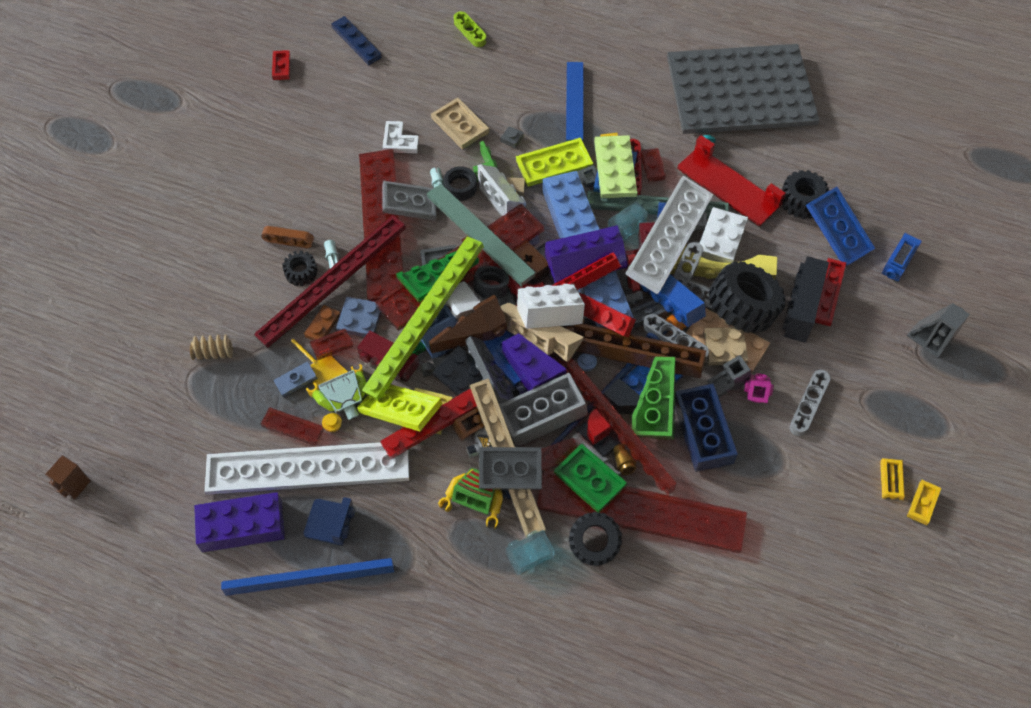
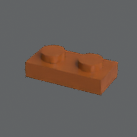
M323 305L305 331V337L322 344L340 318V312Z

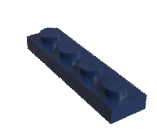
M345 16L331 23L332 28L368 66L382 58L381 53Z

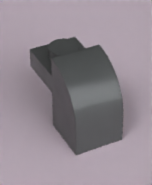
M740 355L723 364L724 371L707 380L708 384H714L718 398L733 389L735 391L745 384L746 380L750 379L751 370Z

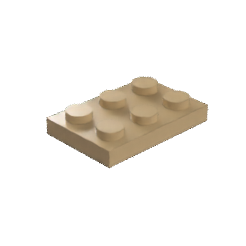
M459 98L431 114V119L461 149L489 133V128Z

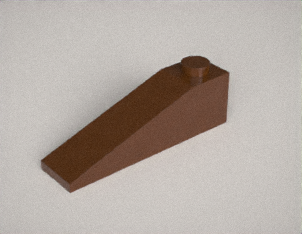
M493 295L473 307L475 311L466 318L464 315L461 316L453 328L447 327L429 341L431 353L454 349L458 346H467L465 340L470 336L481 339L483 342L503 336L507 331V320L496 296Z

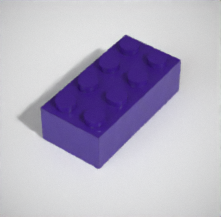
M278 492L194 505L196 545L202 553L285 539L283 506Z

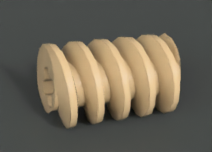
M227 334L224 335L223 340H221L220 335L216 336V340H213L212 335H209L208 341H206L204 335L201 336L200 341H198L197 336H194L190 344L191 359L195 360L196 357L198 360H202L203 357L210 359L211 356L213 359H217L219 356L222 359H225L226 356L232 358V342Z

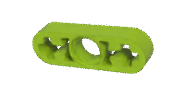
M463 11L456 12L454 14V25L475 47H483L486 44L485 32L467 13ZM469 27L474 28L472 31H467L466 29Z

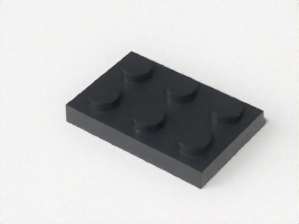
M460 346L432 373L456 396L469 390L471 384L480 382L483 379L480 371L475 366L474 358Z

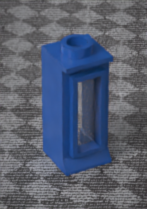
M904 233L881 274L898 282L922 241Z

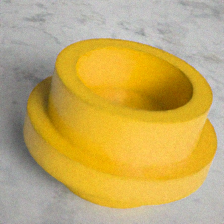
M329 413L322 419V426L328 432H336L342 425V419L336 413Z

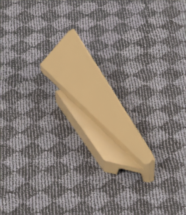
M511 303L500 306L507 320V330L514 335L521 334L547 355L552 354L554 351L562 359L569 361L583 340V336L561 326L526 329L517 306Z

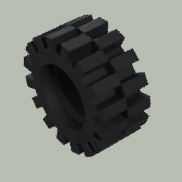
M296 251L293 252L294 255L288 254V258L285 257L282 266L289 283H294L295 286H298V283H300V286H304V282L307 285L310 284L309 280L313 282L315 280L314 276L316 277L318 272L313 256L309 255V252L304 254L303 251H299V254ZM298 265L307 266V268L304 271H293V269Z

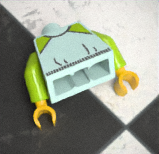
M359 364L360 369L354 370L353 366H351V371L320 384L319 388L316 383H313L315 386L313 390L306 388L308 394L328 411L339 413L344 410L348 420L359 416L355 405L362 402L361 398L365 396L362 389L367 383L362 364Z

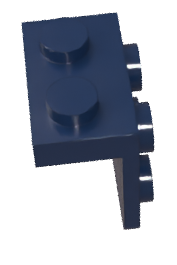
M343 497L342 503L315 499L303 534L305 538L343 546L345 538L349 535L350 521L354 518L356 511L352 499Z

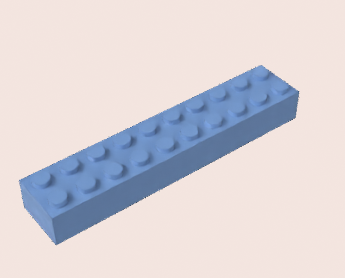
M577 171L543 178L542 192L560 239L599 230ZM612 271L606 276L579 289L580 293L633 318L616 271ZM589 319L591 326L609 329Z

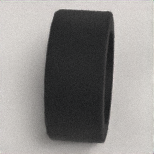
M457 166L446 172L444 187L456 199L464 201L470 199L476 193L477 177L470 168ZM458 178H464L471 182L464 189H456L450 186V183Z
M483 266L477 269L474 275L473 289L479 296L489 298L495 295L499 299L507 293L509 276L503 269L496 266ZM483 280H494L500 284L490 285L484 283Z

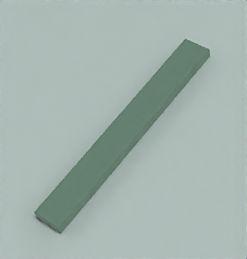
M439 184L427 193V197L466 235L482 242L484 245L482 250L521 287L535 277V272L442 184Z
M587 191V199L591 209L657 215L658 203H667L669 200L667 197L644 195L628 198H601L599 192ZM709 201L703 213H707V219H709L713 207L729 212V203Z

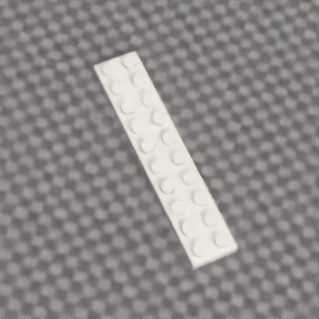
M381 443L207 454L205 493L209 495L409 481V449L391 460Z

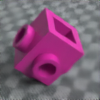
M756 373L751 375L749 380L745 381L744 392H747V399L752 402L768 403L769 396L773 394L774 385L771 384L770 378L767 375Z

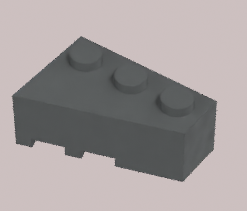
M952 303L920 320L906 336L939 358L951 344L970 314Z

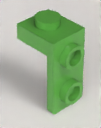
M481 141L480 152L485 161L483 165L497 168L495 159L491 158L489 146L486 147L484 141ZM477 165V166H473V172L475 173V175H476V177H477V182H478V165Z

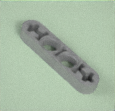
M649 314L645 317L644 329L646 332L653 333L661 341L679 344V341L685 340L689 343L688 347L694 346V348L706 350L705 361H707L709 349L706 345L658 315ZM669 330L673 332V335L666 337L663 335V332Z
M817 370L813 373L790 423V431L796 436H803L807 432L830 382V375L825 370ZM822 377L823 381L820 386H817L818 378ZM815 391L819 397L813 399L809 396L808 392ZM804 406L809 407L812 413L805 414L801 408ZM800 419L804 420L801 429L796 428Z

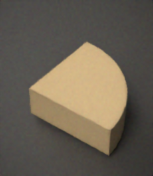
M507 178V182L515 187L516 193L524 196V178Z

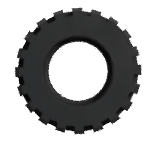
M733 262L724 266L709 289L710 303L720 319L723 318L726 324L732 325L735 329L743 330L746 333L766 331L785 308L784 290L779 286V282L774 280L772 275L766 273L763 268H758L752 263Z

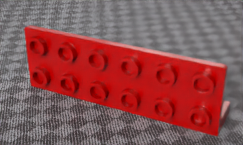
M700 135L696 140L695 150L677 166V169L725 203H729V206L745 217H748L753 223L761 226L781 207L785 192L772 183L767 186L766 192L714 157L715 144Z

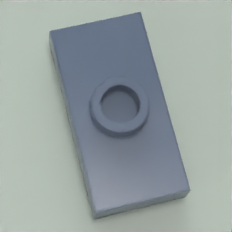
M307 361L273 381L284 398L318 378Z

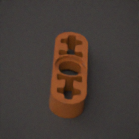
M265 226L261 235L263 240L270 243L302 248H311L314 241V236L309 232L273 226Z

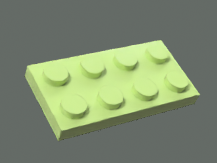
M630 135L595 137L594 143L601 198L637 197Z

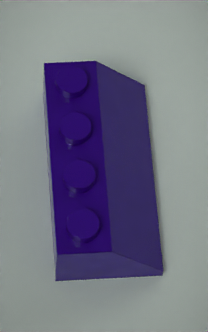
M618 226L545 242V256L555 283L614 252L621 265L617 270L625 269L628 266L624 242Z

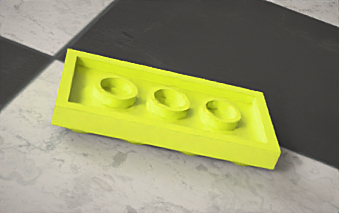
M581 138L516 156V162L527 187L543 183V178L573 171L578 172L593 166V162Z
M391 384L380 401L367 396L357 409L361 414L421 431L443 403L438 397Z

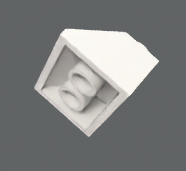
M483 164L478 165L479 188L503 219H512L524 215L526 202L522 196L516 193L515 187L507 182L505 175L502 172L500 173L496 167Z

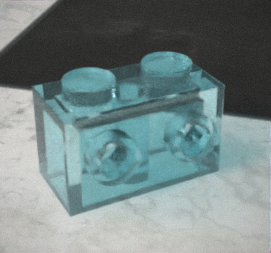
M636 201L611 217L608 227L618 226L621 236L625 240L638 231L639 223H647L648 212Z
M537 530L527 534V538L521 541L519 539L514 540L506 547V555L516 575H520L554 558L555 551L544 530L539 532Z

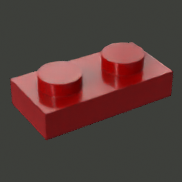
M290 50L273 51V80H290Z

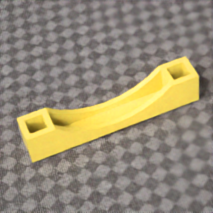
M686 246L682 250L670 274H675ZM692 252L691 257L686 256V259H691L695 262L696 260L692 259L695 253ZM757 255L742 261L746 262V264L752 263L758 268H763L775 280L777 257ZM701 257L693 276L708 279L717 278L724 266L730 263L711 261ZM685 262L682 269L684 272L689 273L692 270V266L690 263Z

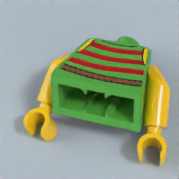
M474 468L469 469L467 473L454 477L445 493L446 497L439 500V507L442 508L443 504L447 502L448 505L445 510L449 512L452 509V503L450 502L452 499L453 502L488 515L491 512V516L486 519V526L488 527L490 520H494L496 522L494 529H496L498 526V519L496 517L500 513L503 501L501 490L479 489V470Z

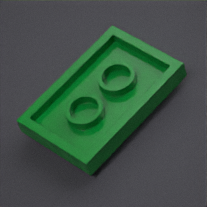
M583 444L579 445L554 470V474L598 513L627 486L625 480Z

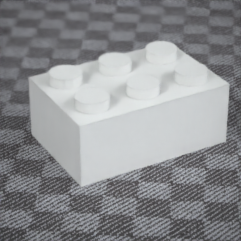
M713 207L700 241L704 249L702 257L716 262L733 263L748 217Z
M574 284L518 289L517 310L526 329L583 324L585 304Z

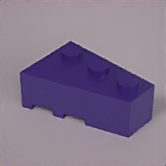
M518 333L502 342V354L527 391L566 374L565 367Z

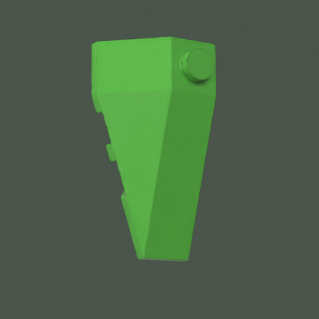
M655 357L644 389L640 394L637 407L632 415V435L650 439L674 440L675 357Z

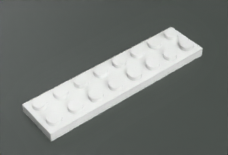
M682 176L625 275L658 294L713 194L685 176Z

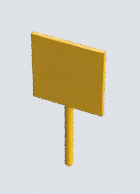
M291 339V342L313 362L310 366L318 378L313 383H316L318 388L320 384L348 372L328 352L318 360H315L295 339Z

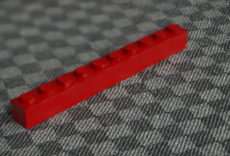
M614 252L552 286L574 284L576 290H579L606 276L608 273L617 270L621 265Z

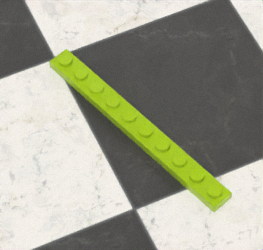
M468 236L466 237L363 387L362 391L366 395L380 401L484 248L482 242Z

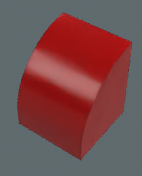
M597 409L591 412L587 426V435L593 445L608 436L611 427Z

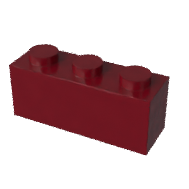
M369 331L357 347L359 358L365 363L370 362L374 364L377 368L394 343ZM414 353L410 355L395 379H402L408 382L419 366L418 355Z

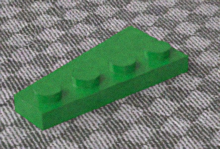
M457 251L445 255V258L431 260L429 264L421 267L419 265L412 267L408 272L396 273V276L418 302H421ZM478 257L475 259V261L469 269H471L479 263Z

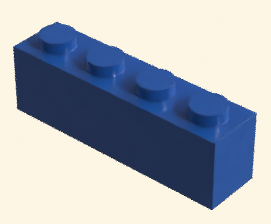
M669 274L658 294L640 284L645 293L651 295L655 302H659L667 312L672 313L677 321L682 322L685 326L689 327L706 317L705 302L671 274Z

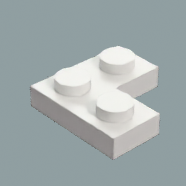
M386 121L383 152L418 154L419 136L403 135V122Z

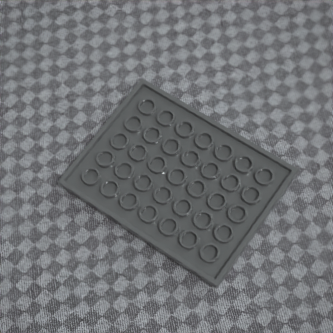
M798 44L667 53L683 134L819 124L820 120Z

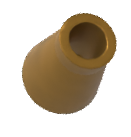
M624 445L615 446L613 451L618 471L622 475L632 474L636 470V461L625 449Z

